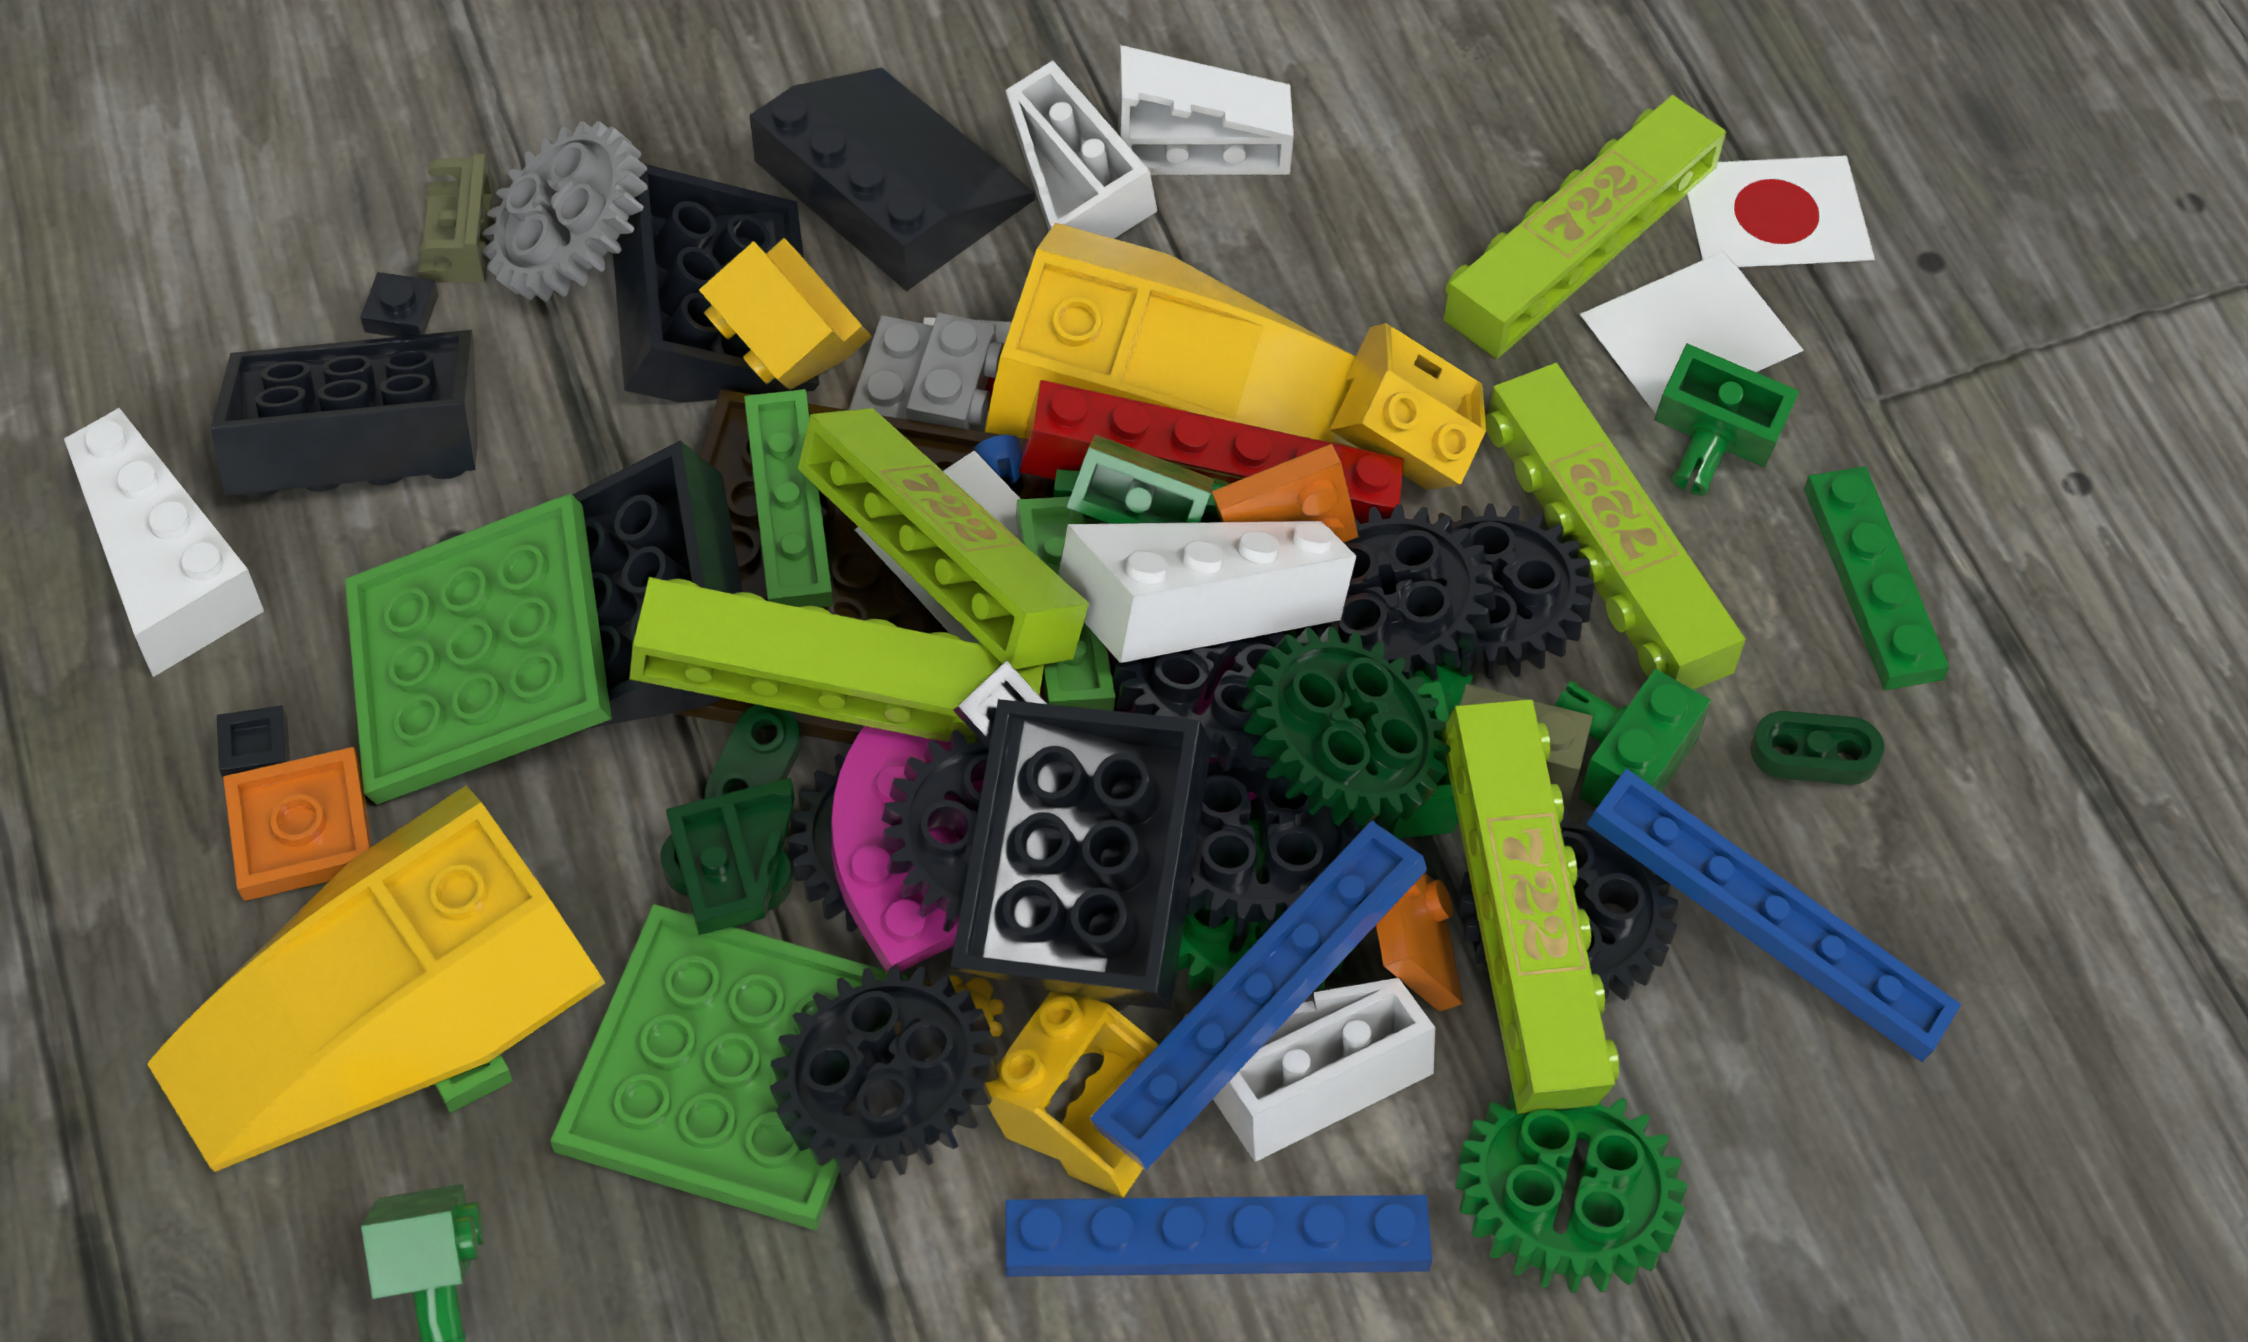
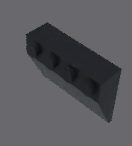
M882 67L794 85L749 115L755 162L905 291L910 290L1035 200V192Z
M644 164L647 170L639 178L648 186L643 193L634 197L635 200L644 206L643 210L629 216L627 222L635 229L632 233L619 235L616 241L622 250L619 254L613 253L624 391L676 402L718 399L720 389L753 395L806 389V392L815 391L819 385L818 375L791 390L776 378L766 384L744 360L743 356L751 349L740 336L735 333L728 340L704 314L712 304L699 291L701 287L753 241L767 254L785 238L804 258L797 201Z
M472 330L230 353L211 424V433L224 495L243 494L249 498H263L284 489L305 487L309 491L323 492L335 489L343 483L368 481L372 485L381 486L396 483L403 479V477L430 475L435 479H450L462 475L465 471L475 470L478 438Z
M680 440L572 494L583 506L612 717L611 720L589 728L704 708L723 699L722 697L630 679L633 642L649 577L666 581L683 579L695 583L700 588L730 594L743 592L722 473Z
M998 699L951 968L960 972L1102 1002L1171 1010L1212 742L1201 721Z

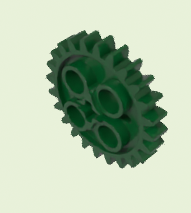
M1309 627L1305 628L1297 639L1288 634L1276 648L1271 647L1256 665L1257 669L1245 684L1251 691L1242 701L1241 707L1253 713V715L1243 725V728L1248 733L1262 736V739L1251 750L1252 754L1260 757L1271 756L1274 764L1270 767L1266 776L1269 779L1285 776L1290 781L1285 794L1288 799L1296 797L1301 792L1309 796L1308 812L1312 815L1323 805L1330 807L1331 817L1335 825L1339 826L1350 813H1352L1360 830H1363L1375 818L1383 828L1389 827L1398 816L1407 820L1437 791L1438 787L1436 784L1448 770L1441 761L1450 753L1451 747L1438 740L1446 730V722L1430 718L1429 716L1439 705L1438 700L1434 698H1421L1417 691L1425 680L1422 677L1406 679L1401 674L1406 662L1402 657L1390 664L1383 659L1384 646L1381 642L1375 644L1368 651L1363 649L1358 632L1354 631L1345 643H1342L1334 627H1328L1320 638Z

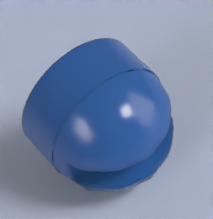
M994 436L974 447L973 451L1001 479L1008 477L1010 483L1014 484L1022 476L1023 473L1019 472L1023 448L1017 436Z

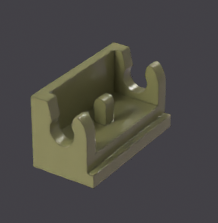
M473 154V158H442L434 160L429 164V175H451L458 180H440L427 184L428 200L423 243L420 244L419 250L421 262L418 264L419 278L435 280V283L485 282L487 257L483 255L482 251L489 244V240L482 235L483 231L491 226V218L487 213L492 209L494 196L486 155Z

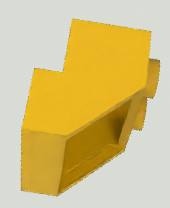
M785 238L767 254L753 241L699 289L712 304L704 314L728 340L735 333L740 336L751 349L743 356L744 360L766 384L776 378L791 390L846 361L872 338L871 334Z
M1384 323L1370 327L1345 378L1352 385L1330 431L1359 449L1403 458L1402 475L1426 490L1461 485L1486 433L1482 383L1389 324Z
M1050 991L996 1066L998 1079L985 1082L992 1098L991 1104L987 1106L1006 1139L1058 1159L1068 1176L1124 1198L1144 1168L1100 1134L1094 1127L1090 1117L1159 1044L1107 1003ZM1088 1053L1103 1055L1104 1062L1101 1068L1086 1079L1083 1094L1067 1106V1114L1064 1121L1060 1124L1045 1109L1051 1103L1052 1096L1061 1083L1069 1078L1071 1069L1082 1055Z

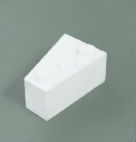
M1120 45L1118 135L1150 170V175H1290L1294 137L1290 84Z
M1051 61L1006 89L1015 131L1049 231L1055 223L1115 239L1157 212L1150 170L1054 61Z
M1399 978L1313 992V1001L1303 1002L1213 1100L1254 1162H1257L1434 1074L1435 1026Z

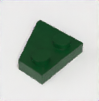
M791 777L666 809L669 828L699 935L765 918L795 801Z

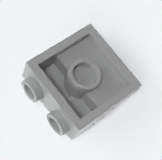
M937 313L934 325L881 315L849 410L873 408L882 416L972 430L973 425L983 426L990 399V393L985 388L989 377L996 378L1000 355L1004 347V343L996 342V324L943 313Z

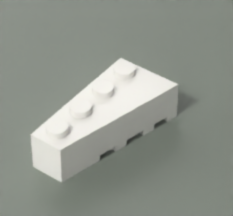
M120 408L64 438L134 636L153 677L264 612L247 567Z
M1322 521L1068 524L1059 576L1089 602L1084 623L1120 663L1338 621L1341 619L1356 555Z

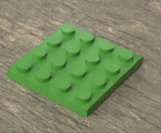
M571 493L345 579L364 795L377 805L612 719L583 506Z
M653 904L550 1142L554 1153L817 1231L840 1170L834 1158L824 1166H819L810 1149L800 1151L790 1132L786 1131L776 1112L779 1107L770 1091V1086L778 1081L770 1066L771 1060L786 1057L778 1041L780 1035L800 1034L792 1017L794 1013L799 1012L814 1016L818 1012L812 995L817 992L833 1000L839 996L837 979L842 977L852 988L861 986L863 971L866 968L871 969L877 982L885 981L887 973L880 968L736 927L699 935L693 915ZM903 975L904 980L908 981V976ZM880 1026L874 1029L872 1032L882 1029L884 1026ZM839 1078L829 1085L836 1084L840 1082L843 1078Z

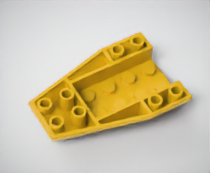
M1055 223L1036 249L1000 355L984 432L1014 435L1024 439L1027 420L1040 380L1358 448L1330 431L1352 385L1345 378L1356 356L1170 254Z
M464 786L352 859L177 1029L150 1059L147 1065L209 1167L214 1172H217L486 1064L604 985L605 982L546 892L483 803L467 786Z

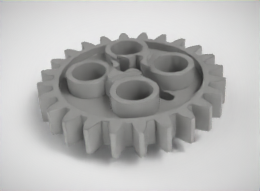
M580 121L574 133L567 127H562L555 143L548 137H544L541 143V152L537 156L529 151L524 154L526 166L523 170L511 169L509 171L510 178L513 180L510 188L497 190L496 194L503 201L501 206L488 211L487 215L496 222L484 230L482 235L491 242L482 252L484 256L491 260L487 268L497 276L496 280L515 294H521L530 301L535 295L544 301H548L554 290L563 297L567 296L572 280L582 287L585 286L588 279V270L592 267L600 272L605 270L603 256L608 251L620 253L622 249L616 241L620 234H628L634 231L635 228L627 220L630 215L642 211L644 207L634 197L647 189L648 185L639 178L647 170V167L638 160L642 153L631 144L630 140L614 127L607 128L600 121H597L592 128L584 121Z

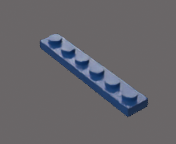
M1627 768L1586 823L1610 842L1921 1062L1935 1050L1962 1005Z
M1371 821L1090 1117L1096 1130L1142 1168L1147 1170L1427 871L1423 856Z
M1427 1195L1006 1199V1277L1429 1272L1432 1264Z

